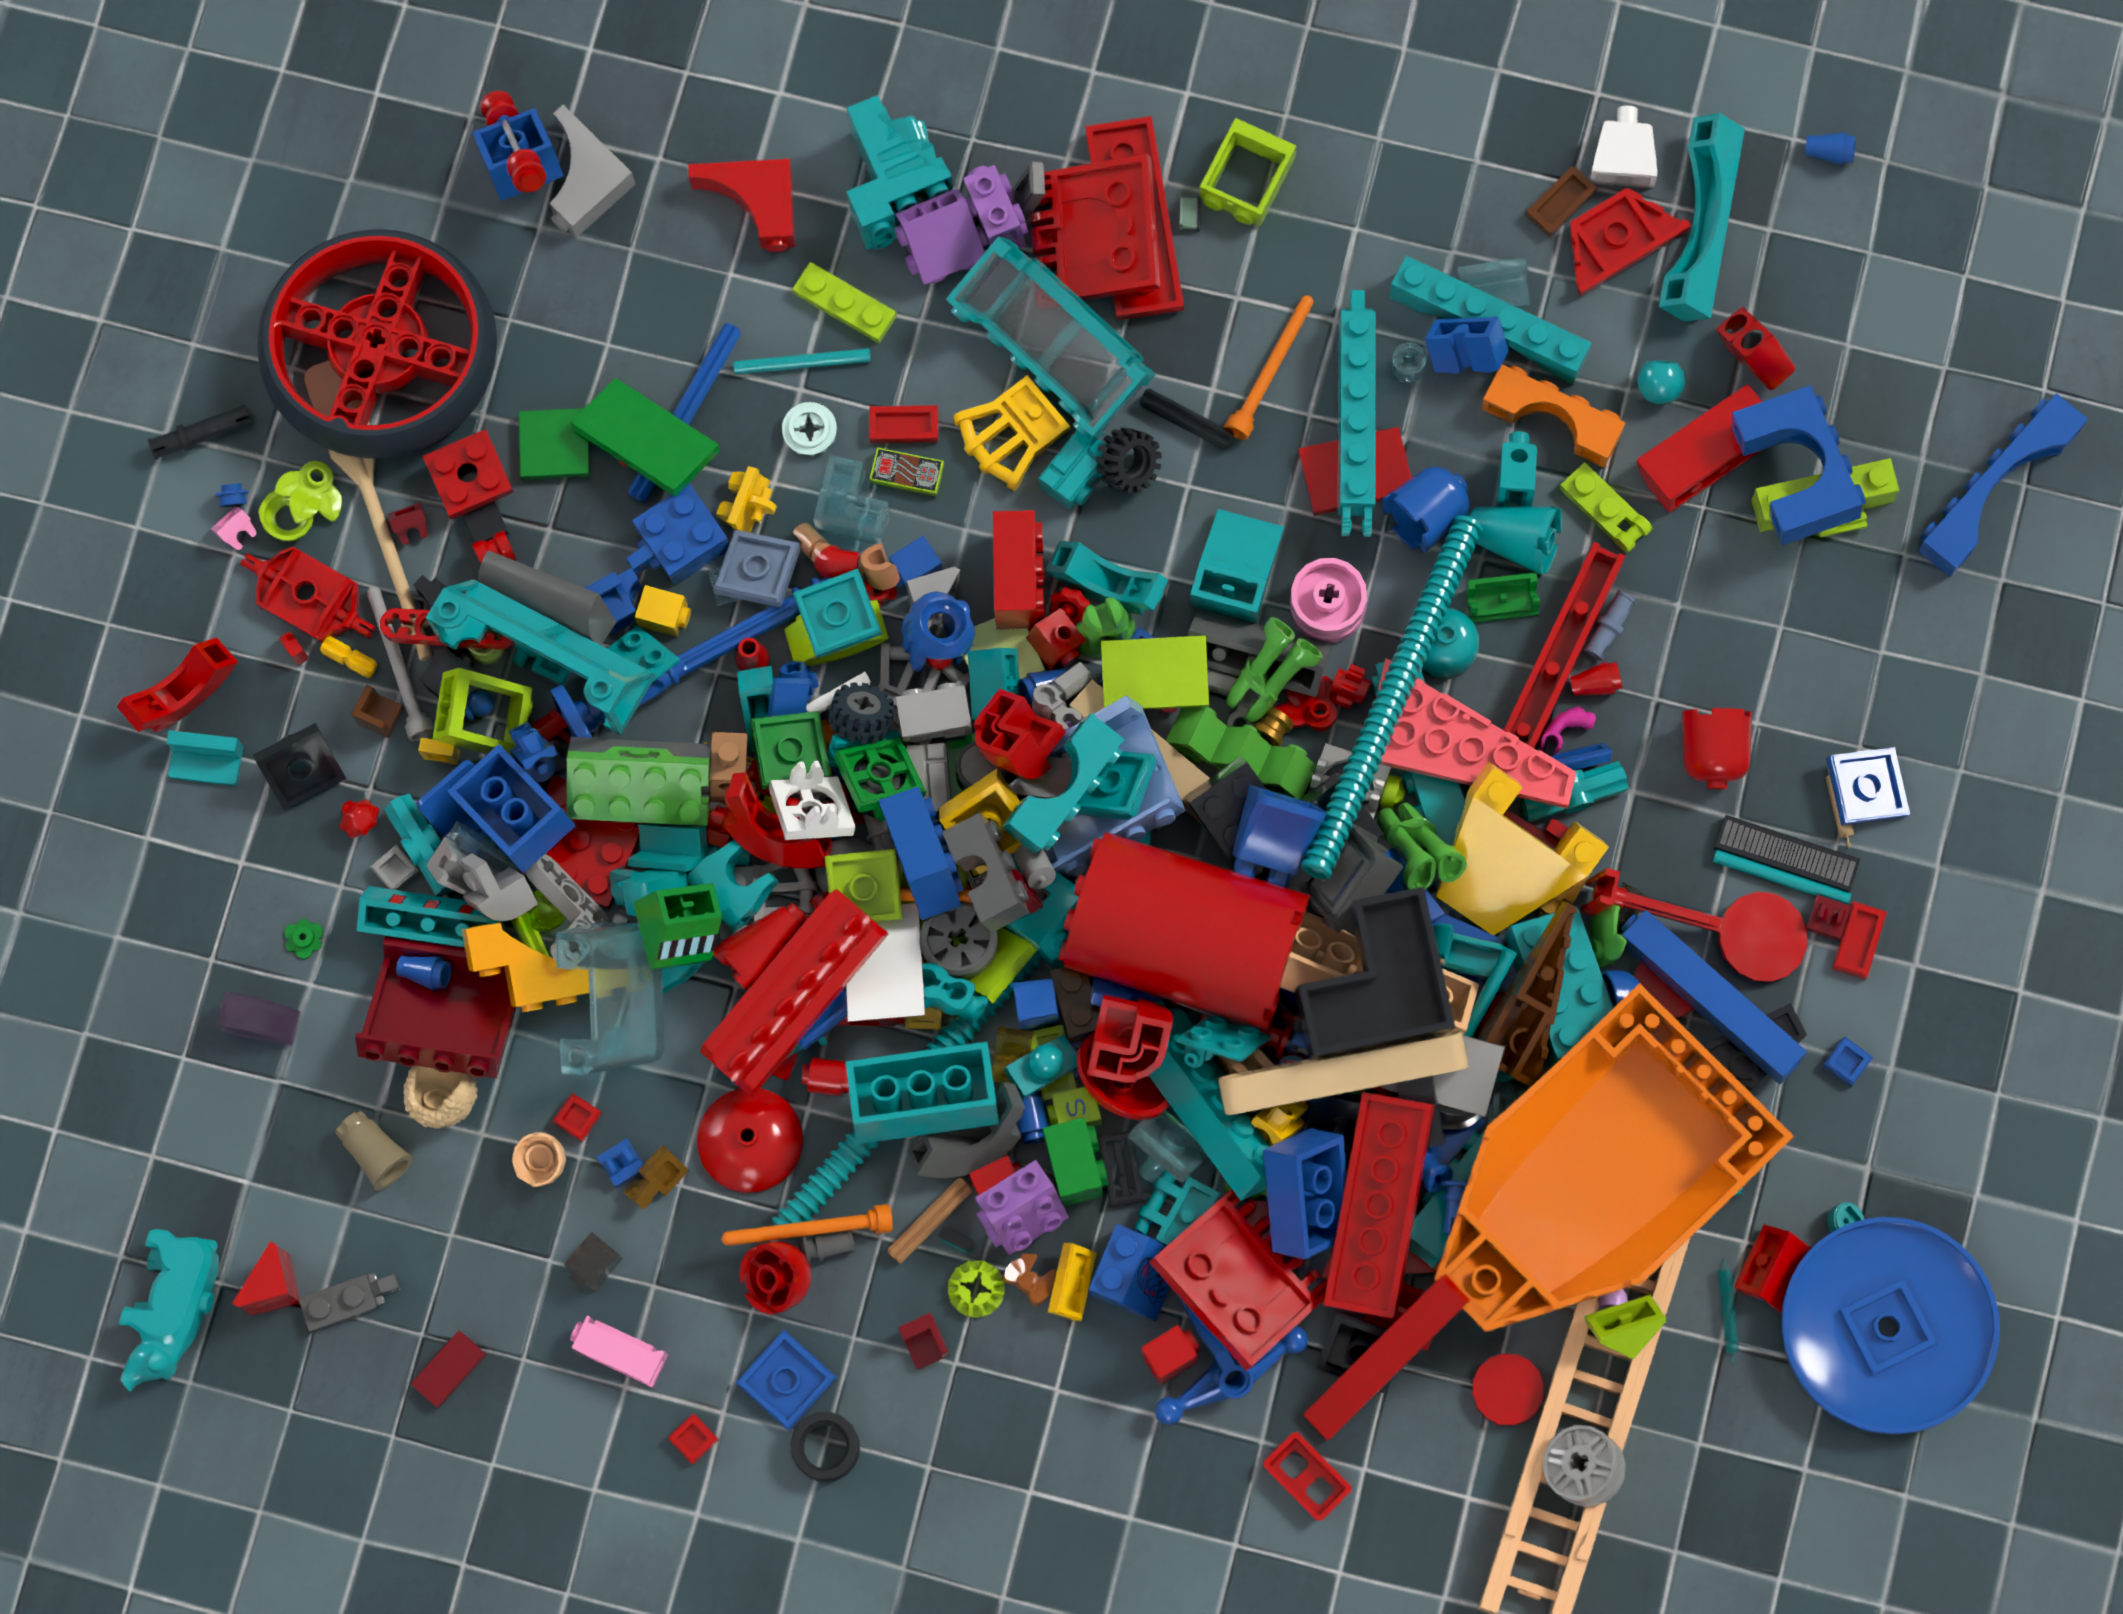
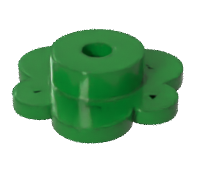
M300 919L297 925L291 924L286 927L284 931L285 937L288 939L286 949L289 952H295L299 958L308 959L313 951H318L322 948L320 938L323 936V928L319 924H310L307 919ZM303 935H306V938L304 940H301V937Z

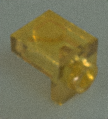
M999 1026L992 1070L994 1082L1011 1083L1003 1070L1009 1064L1032 1052L1034 1031Z

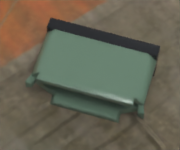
M1180 196L1179 225H1182L1180 229H1196V231H1200L1201 197Z

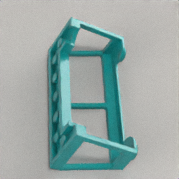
M474 579L443 588L426 616L428 623L440 642L455 650L460 642L467 639H473L480 643L489 628L586 679L584 694L587 701L592 706L603 711L606 716L604 727L619 736L622 735L655 679L653 672Z

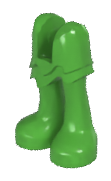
M1108 597L1105 599V603L1095 607L1089 605L1085 608L1082 622L1076 625V628L1086 639L1078 652L1089 658L1100 659L1102 658L1101 641H1106L1104 636H1107L1108 641L1129 640L1135 632L1134 619L1118 600Z
M1270 617L1264 626L1266 641L1262 650L1253 662L1249 659L1246 666L1242 668L1241 674L1231 687L1226 699V704L1233 709L1245 697V693L1249 688L1258 693L1260 697L1256 702L1252 703L1244 717L1251 723L1261 719L1273 707L1283 687L1300 669L1314 667L1323 658L1322 653L1313 644L1299 638L1268 680L1266 671L1295 638L1292 629L1275 617Z
M1406 802L1399 805V819L1390 808L1378 812L1377 825L1384 833V838L1391 846L1398 848L1407 860L1403 871V881L1408 889L1423 886L1424 889H1427L1433 882L1435 872L1440 880L1445 883L1457 880L1464 873L1467 865L1466 858L1455 847L1446 844L1439 838L1435 826L1429 820L1422 817L1409 803ZM1421 845L1427 849L1429 854L1421 848Z

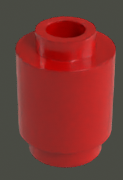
M812 1057L810 1064L804 1063L801 1084L808 1085L807 1091L810 1093L842 1096V1093L850 1094L846 1061Z

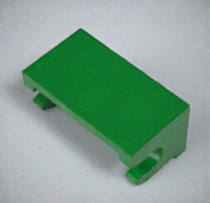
M1537 573L1467 580L1465 594L1469 618L1474 623L1538 616L1540 597H1537Z

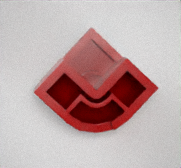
M1002 689L996 692L973 724L976 729L975 742L984 758L1000 770L1027 779L1041 777L1051 768L1046 758L1066 734L1060 723L1035 715L1025 697Z
M1103 995L1093 1036L1087 1075L1119 1082H1136V1080L1149 1076L1157 1068H1160L1165 1057L1173 1023L1172 1013L1165 1007L1149 1000L1138 998V1002Z

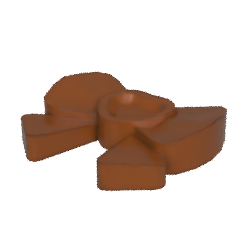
M1022 1254L1020 1259L1014 1260L1008 1265L1002 1279L1007 1284L1016 1285L1023 1293L1027 1294L1031 1305L1037 1307L1043 1304L1051 1294L1056 1271L1052 1269L1038 1279L1035 1272H1030L1037 1259V1254Z

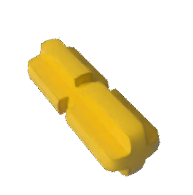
M331 636L326 637L320 647L323 655L342 665L346 663L347 668L366 678H371L378 667L374 659L357 650L352 651L350 646Z

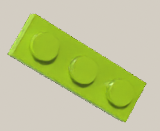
M811 262L792 289L794 295L878 344L897 317L896 311Z

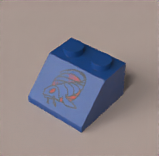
M1116 1223L1090 1285L1089 1295L1156 1322L1170 1285L1149 1262L1166 1246L1146 1235Z

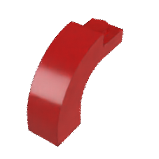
M217 637L195 644L182 663L169 676L151 688L123 697L117 708L138 732L152 728L156 733L181 720L210 697L230 675L238 661Z
M734 773L732 775L729 788L725 791V803L729 809L725 827L740 846L752 855L779 866L802 869L826 866L825 856L830 855L833 844L831 837L785 840L778 816L771 813L761 804L747 773Z

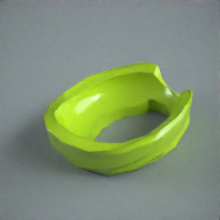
M273 491L263 500L259 509L260 521L265 532L282 541H294L306 535L312 526L314 516L301 522L293 530L281 529L276 523V516L281 508L289 506L290 498L279 496Z

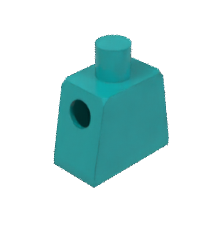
M1512 432L1509 434L1508 442L1502 443L1498 468L1496 506L1532 507L1536 480L1537 446L1529 444V434L1525 432Z

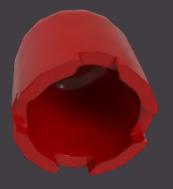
M1712 708V715L1697 714V709L1681 712L1683 763L1687 774L1696 781L1706 782V789H1728V782L1737 781L1744 777L1751 763L1752 711L1744 712V709Z

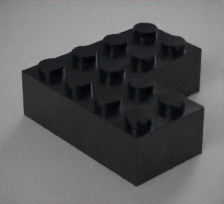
M1242 757L1233 761L1183 797L1233 869L1236 857L1232 854L1249 785L1266 789L1249 763ZM1336 772L1299 800L1315 804L1326 812L1328 803L1332 802L1331 796L1335 793V787L1340 783V774ZM1361 803L1360 811L1356 812L1357 819L1352 823L1374 834L1377 838L1381 837L1384 833L1363 803ZM1258 865L1254 878L1265 881L1269 868ZM1300 867L1297 876H1291L1286 888L1303 893L1302 889H1308L1314 877Z
M1424 886L1354 900L1349 908L1364 972L1298 985L1295 989L1310 1061L1449 1033L1455 1028Z

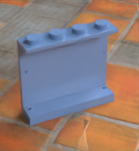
M1127 695L1094 715L1125 739L1119 746L1121 751L1153 754L1157 763L1137 816L1130 820L1076 814L1069 823L1065 820L1056 830L1060 833V836L1052 846L1058 861L1053 863L1052 866L1057 873L1066 878L1079 876L1090 866L1092 859L1089 858L1095 838L1102 839L1104 834L1108 832L1139 842L1145 838L1146 833L1158 826L1172 823L1176 816L1186 811L1142 706ZM1079 723L1066 730V734L1048 756L1059 757L1060 753H1067L1063 744Z

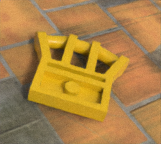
M1028 375L993 402L966 409L953 415L955 425L960 427L966 453L969 456L973 455L980 463L979 468L984 474L989 473L1007 483V488L1016 491L1020 486L1034 458L1042 454L1046 448L1070 431L1069 424ZM996 413L1002 416L976 436L972 423L974 420ZM1010 426L1016 435L992 454H989L983 446ZM1023 444L1028 447L1014 471L999 464V462Z

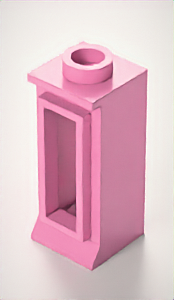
M590 1316L586 1317L584 1323L579 1321L576 1324L570 1341L574 1342L572 1349L575 1352L652 1388L668 1357L665 1351H656L654 1346L600 1321L595 1320L594 1322Z

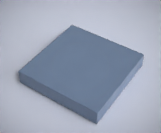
M734 529L714 586L715 594L781 608L801 550L800 543Z

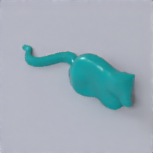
M932 963L922 964L924 1008L931 1007L948 1015L959 1016L974 1025L987 1006V997L973 996L975 991L973 983L965 979H956L949 976L947 971L940 965Z

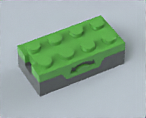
M571 737L567 754V816L570 819L707 826L710 811L711 744Z

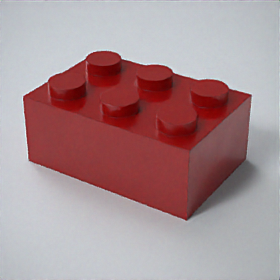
M1035 510L993 511L994 613L996 629H1027L1031 631L1039 619L1045 618L1043 588H1037L1044 586L1043 555H1037L1044 553L1042 522H1036Z

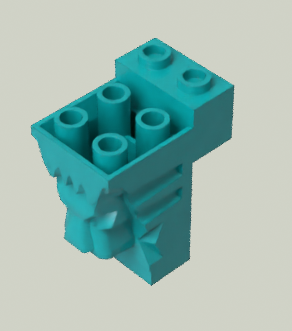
M876 95L847 107L851 134L872 179L868 183L846 191L851 217L866 250L871 248L882 249L890 245L893 239L897 238L894 231L896 224H898L895 216L896 213L953 190L952 176L942 157L936 158L934 147L928 140L924 121L916 120L914 116L890 120L885 106L882 105L879 96Z

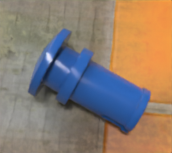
M1447 1180L1441 1182L1440 1186L1447 1188V1195H1443V1201L1446 1202L1443 1234L1450 1235L1468 1183L1466 1181Z

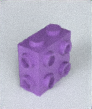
M995 165L988 168L987 166H980L970 171L969 176L964 177L963 180L968 197L971 198L975 206L977 219L989 247L998 237L1010 239L1018 245L1019 249L1025 247L1023 235L1029 232L1018 203L1015 204L1013 191L1006 174L999 175ZM998 254L994 256L995 259L1000 257Z
M958 188L895 214L899 224L898 227L894 228L895 234L901 247L907 246L909 255L904 257L911 275L917 274L924 285L940 282L947 275L956 271L971 269L984 254L983 246L987 245V240L980 226L975 227L973 217L977 216L975 206L971 198H964Z
M1036 1160L975 1198L981 1209L976 1215L985 1228L987 1236L995 1248L1002 1245L1008 1255L1027 1248L1034 1239L1046 1232L1054 1231L1063 1221L1069 1218L1053 1184Z

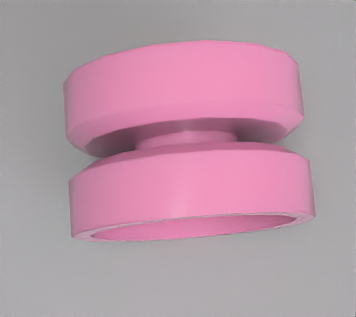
M1321 558L1306 564L1296 575L1291 588L1290 615L1297 630L1305 637L1326 643H1338L1351 637L1362 623L1367 604L1366 584L1360 572L1348 562L1336 558ZM1325 599L1332 600L1331 603L1324 602Z

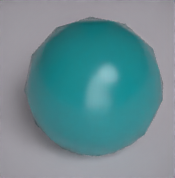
M1647 361L1638 373V389L1642 396L1650 403L1658 405L1670 404L1678 399L1683 392L1685 385L1684 372L1677 362Z

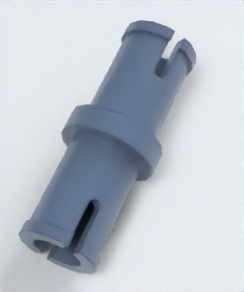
M1618 590L1605 615H1600L1596 621L1598 627L1583 651L1589 656L1602 661L1616 635L1620 636L1624 630L1622 625L1637 600L1631 595Z

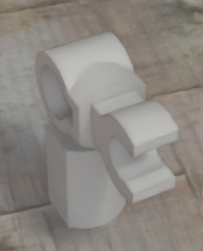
M1078 662L1055 678L1051 684L1037 686L1034 689L1032 699L1034 713L1040 717L1060 723L1065 731L1069 727L1064 722L1071 721L1075 725L1082 721L1081 714L1073 708H1067L1065 701L1084 689L1092 680L1090 671L1081 662Z
M1208 668L1209 691L1227 697L1238 676ZM1249 688L1245 693V697L1237 703V711L1229 716L1227 726H1233L1237 719H1243L1247 725L1252 726L1253 723L1247 721L1244 717L1252 703L1256 702L1260 695Z

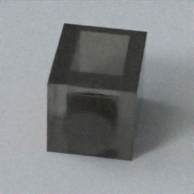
M591 1232L564 1264L571 1271L567 1278L582 1290L589 1286L596 1292L623 1258Z

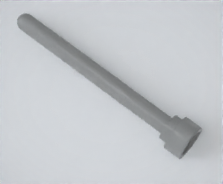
M371 587L367 591V596L408 714L406 718L407 724L405 725L408 739L415 742L420 741L421 737L429 738L433 735V722L430 717L426 716V713L421 712L399 644L389 641L380 629L379 622L381 616L387 609L380 589ZM388 624L393 633H395L392 624Z

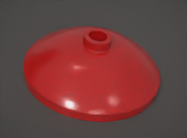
M1094 1032L1091 1033L1078 1050L1077 1068L1085 1088L1096 1102L1118 1116L1133 1120H1148L1162 1114L1170 1104L1149 1076L1138 1079L1136 1082H1119L1087 1075Z
M741 1088L727 1092L719 1097L704 1113L697 1132V1150L705 1170L720 1185L740 1193L763 1192L782 1183L795 1169L803 1148V1131L794 1109L781 1096L762 1088L753 1097H750ZM747 1130L754 1132V1138L750 1142H744L741 1139L743 1132Z

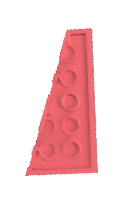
M1387 658L1385 659L1378 691L1381 690L1380 685L1385 680L1384 676L1389 671V665L1392 662ZM1418 677V680L1414 682V689L1410 691V698L1406 700L1407 705L1402 709L1403 714L1398 719V725L1394 728V734L1392 737H1389L1390 743L1386 747V753L1381 756L1382 762L1380 765L1471 786L1489 761L1521 784L1523 788L1516 797L1568 809L1576 771L1544 752L1535 750L1520 741L1519 737L1509 731L1505 732L1492 724L1489 719L1449 695L1440 693L1425 684L1424 680Z

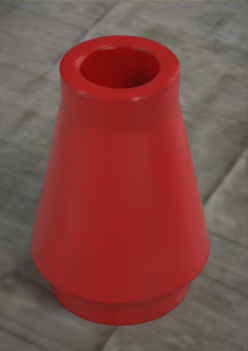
M744 638L739 643L735 654L736 665L741 671L767 667L769 652L763 644L757 642L754 638ZM751 650H755L752 654H746Z
M1605 661L1577 675L1570 676L1574 697L1579 695L1615 694V690L1623 689L1617 662L1608 664V661Z

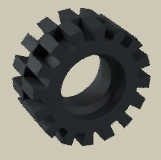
M1120 427V430L1114 429L1111 431L1112 436L1106 435L1103 439L1107 443L1106 446L1099 445L1098 451L1102 452V456H1096V462L1102 466L1096 468L1097 473L1103 475L1100 479L1107 483V486L1128 493L1142 492L1141 487L1147 489L1151 486L1148 479L1155 481L1157 475L1153 473L1154 469L1160 470L1161 464L1156 463V459L1162 458L1161 452L1155 451L1160 446L1158 442L1153 441L1154 437L1145 432L1126 427ZM1133 448V464L1127 472H1124L1123 462L1125 455Z

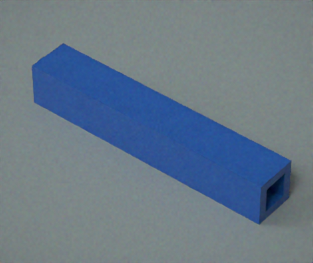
M1647 910L1640 917L1634 914L1622 926L1621 931L1624 932L1622 936L1627 941L1625 948L1779 1085L1804 1060L1807 1051Z

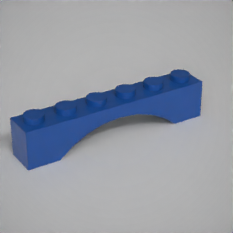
M2057 393L2049 402L2043 398L2030 413L2034 417L2027 426L2023 423L2019 424L2008 438L2012 443L2004 451L1999 447L1986 462L1990 468L1983 475L1977 472L1965 485L1964 488L1968 492L1961 500L1954 497L1945 507L1942 513L1946 517L1939 525L1932 522L1921 534L1920 538L1924 541L1918 551L1949 577L1972 554L1978 544V526L1982 507L1994 486L2008 473L2025 463L2042 457L2061 454L2087 423L2088 418Z

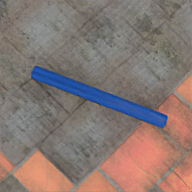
M730 323L723 325L675 408L673 415L688 425L741 336L739 328ZM638 473L628 493L633 499L644 502L655 483Z

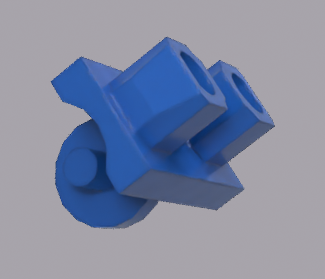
M528 722L510 730L509 734L516 746L509 750L512 758L525 769L534 781L542 782L552 777L555 772V762L552 757L558 755L554 746L539 735L535 728L532 729Z

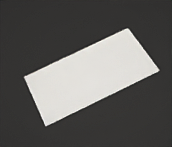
M915 903L901 904L903 919L876 922L889 935L846 985L848 1021L925 1015L919 912Z

